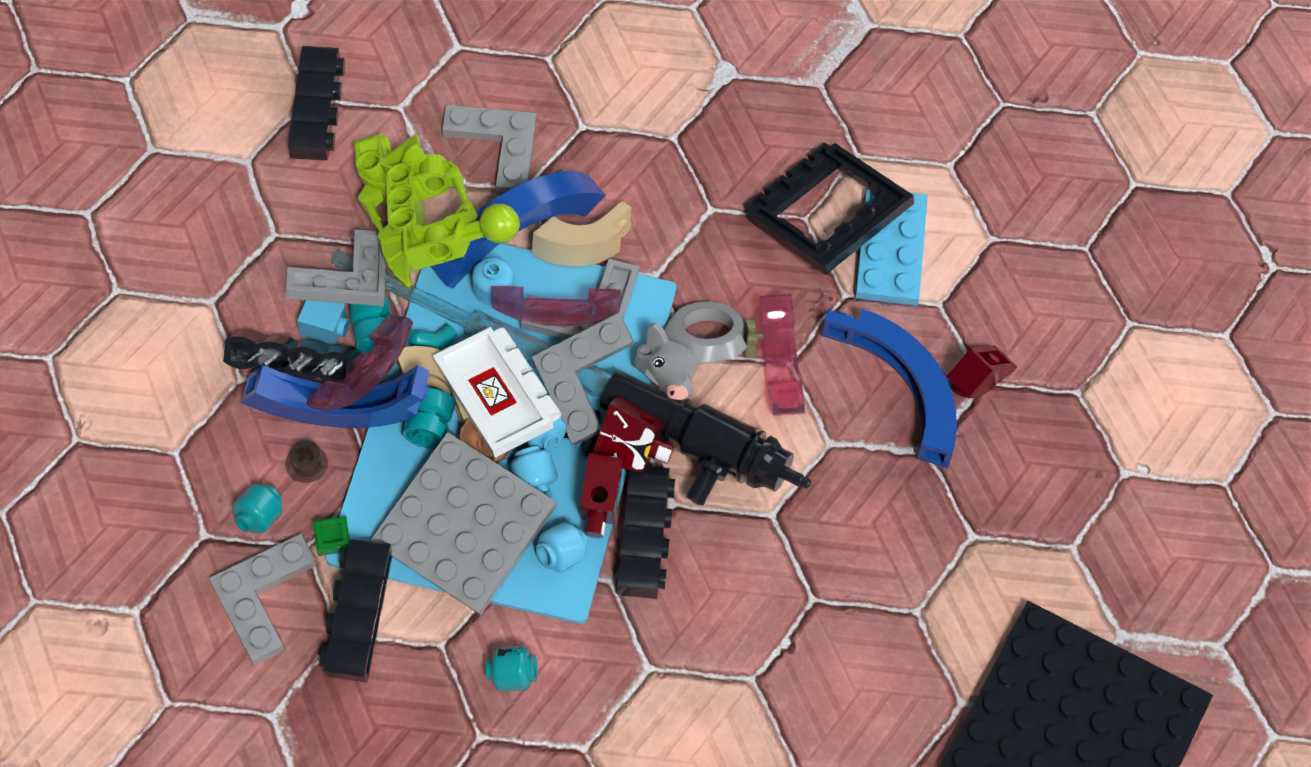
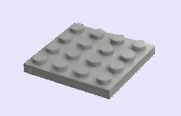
M447 432L370 542L391 545L392 557L481 616L558 504L555 500Z

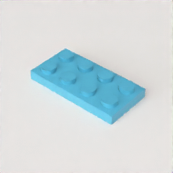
M867 188L865 204L871 205L878 199V195ZM911 193L914 195V204L860 247L856 299L918 306L928 195Z

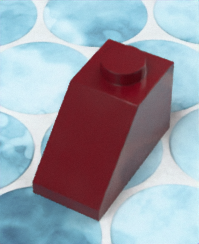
M996 345L970 348L946 377L953 383L952 387L959 395L968 399L983 396L1015 371L1017 366Z

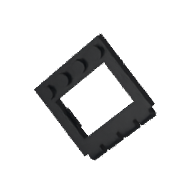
M822 143L808 154V159L803 158L786 171V176L781 175L764 189L765 194L759 192L745 203L744 209L750 222L827 275L914 204V195L838 144L834 143L830 146L827 143ZM836 169H840L878 195V199L871 205L865 204L856 212L854 219L850 222L841 223L834 229V234L830 238L820 240L818 243L811 241L805 236L804 232L784 218L780 219L777 217Z

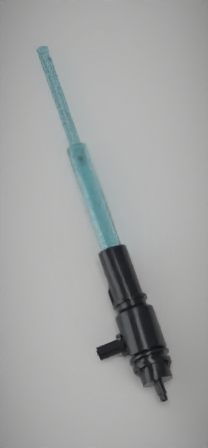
M338 249L331 258V264L352 272L353 256ZM385 272V290L464 327V335L468 337L489 327L493 331L505 328L515 342L516 348L521 351L530 367L536 370L538 369L532 356L553 346L478 309L469 313L413 285L410 288H406L396 277ZM592 365L577 373L586 394L599 399L601 408L607 410L609 404L619 396L663 423L658 439L670 444H678L681 454L697 461L696 467L700 472L686 496L687 499L692 500L697 505L703 506L716 481H724L728 473L736 476L737 482L741 484L746 481V485L751 488L766 487L774 492L778 491L784 480L805 489L809 488L811 484L809 478L790 468L794 459V453L782 448L777 438L770 435L766 439V432L763 430L759 431L757 428L709 405L702 404L695 407L692 406L690 399H671L665 392L619 370L611 374Z

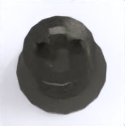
M302 440L293 445L285 463L288 475L300 483L317 481L325 474L328 467V459L325 452L309 440Z

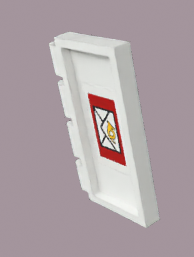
M489 327L433 355L435 365L494 458L553 429V422L561 417L560 410L552 398L547 395L546 389L536 374L531 372L532 368L521 351L516 348L515 342L505 328L493 331Z

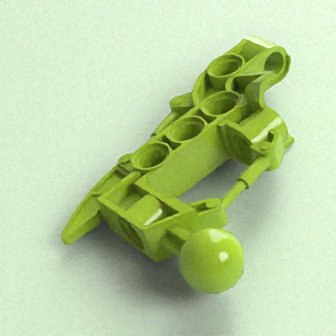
M382 133L354 141L355 165L365 185L358 196V200L379 231L378 238L389 268L397 280L406 288H410L412 285L411 266L414 271L458 259L465 256L470 242L485 237L488 241L495 244H505L514 239L519 232V216L511 206L506 204H492L483 211L480 220L476 221L478 214L472 203L467 199V192L463 184L464 178L458 166L451 161H447L439 154L425 155L419 145V136L417 134L410 137L393 151L388 137H384ZM454 186L463 204L455 214L445 217L444 220L426 225L424 200L445 193L449 187ZM381 203L387 204L389 224L383 227L381 218L375 208Z

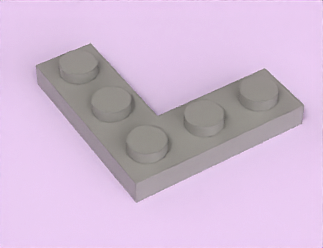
M446 105L442 129L443 137L502 142L496 193L503 194L529 181L537 113Z
M355 229L352 272L288 267L285 299L384 306L386 260L378 238L379 231Z
M609 259L592 311L530 296L521 321V329L566 340L618 313L624 319L639 275V266Z
M620 313L532 356L550 397L561 412V417L566 423V432L573 445H577L599 434L602 427L577 373L635 344Z
M302 534L209 578L253 666L285 651L257 595L317 566L316 560Z

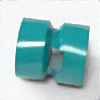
M386 296L384 297V306L349 304L352 326H355L353 334L356 349L362 353L375 354L389 350L396 344L397 339L394 323L391 321L390 303Z
M428 388L425 398L419 404L417 415L406 420L403 430L404 438L416 446L436 449L449 429L447 423L451 421L455 408L453 397L441 390Z

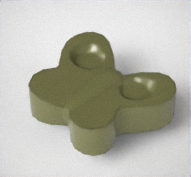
M744 319V342L747 348L743 351L744 358H754L757 340L763 339V332L755 331V319Z

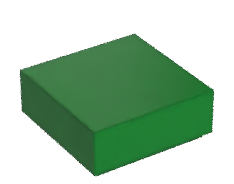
M346 516L313 521L318 556L341 553L343 548H348L350 537Z

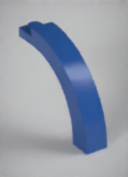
M577 171L556 172L522 183L496 197L476 211L478 214L476 221L480 220L483 211L492 204H506L517 212L520 220L519 231L534 223L553 216L576 214L586 217L606 195L589 174ZM485 237L470 242L464 257L431 267L447 287L454 288L480 260L499 244L490 242Z
M862 309L860 317L857 319L845 312L828 310L822 336L853 345L874 354L901 376L915 398L921 418L922 435L917 459L948 468L956 441V408L948 381L931 353L908 331L876 313Z
M262 365L248 375L241 403L271 415L320 426L338 428L386 426L408 420L417 415L419 404L428 392L427 378L429 370L417 365L400 377L388 382L367 386H340L304 380Z

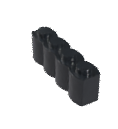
M302 46L296 96L289 132L288 147L290 158L328 160L329 151L335 150V133L331 132L333 126H338L339 109L335 107L336 101H341L342 83L338 82L339 76L345 75V58H340L339 48Z
M240 330L226 339L223 362L238 369L259 368L262 365H266L282 373L288 372L297 378L315 379L320 377L328 383L342 385L352 382L359 375L362 352L347 345L329 347L325 343L316 340L298 342L285 335L266 337L258 331Z
M646 466L643 472L629 471L617 595L657 599L658 589L665 590L667 569H660L661 558L668 559L670 539L663 538L664 528H671L672 509L666 508L667 498L674 499L675 479L669 478L670 468Z
M350 539L348 548L342 549L340 568H344V573L341 581L336 580L333 590V600L337 601L335 613H329L326 624V633L331 634L328 646L322 647L319 658V666L324 667L323 671L326 677L365 683L368 681L392 563L391 545Z

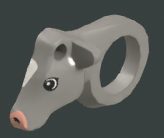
M706 301L686 305L675 313L665 329L657 323H652L648 327L647 342L637 347L634 367L660 386L668 397L675 400H683L692 394V379L699 364L729 360L740 355L747 348L744 342L742 317L733 308L723 303ZM700 321H715L728 326L731 331L718 338L704 339L690 335L685 329L691 324Z

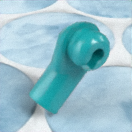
M447 324L437 333L414 330L410 332L407 340L410 346H425L441 350L458 335L455 329Z

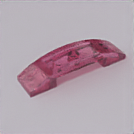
M491 286V300L493 309L520 321L546 326H573L599 321L620 312L621 290L589 289L588 300L524 298V287Z
M791 294L760 296L763 357L773 416L805 414L803 386L799 377L794 336L795 320Z
M389 315L369 336L375 347L341 383L327 380L306 404L310 408L329 412L346 407L369 393L389 373L401 355L411 332L412 320L408 317Z

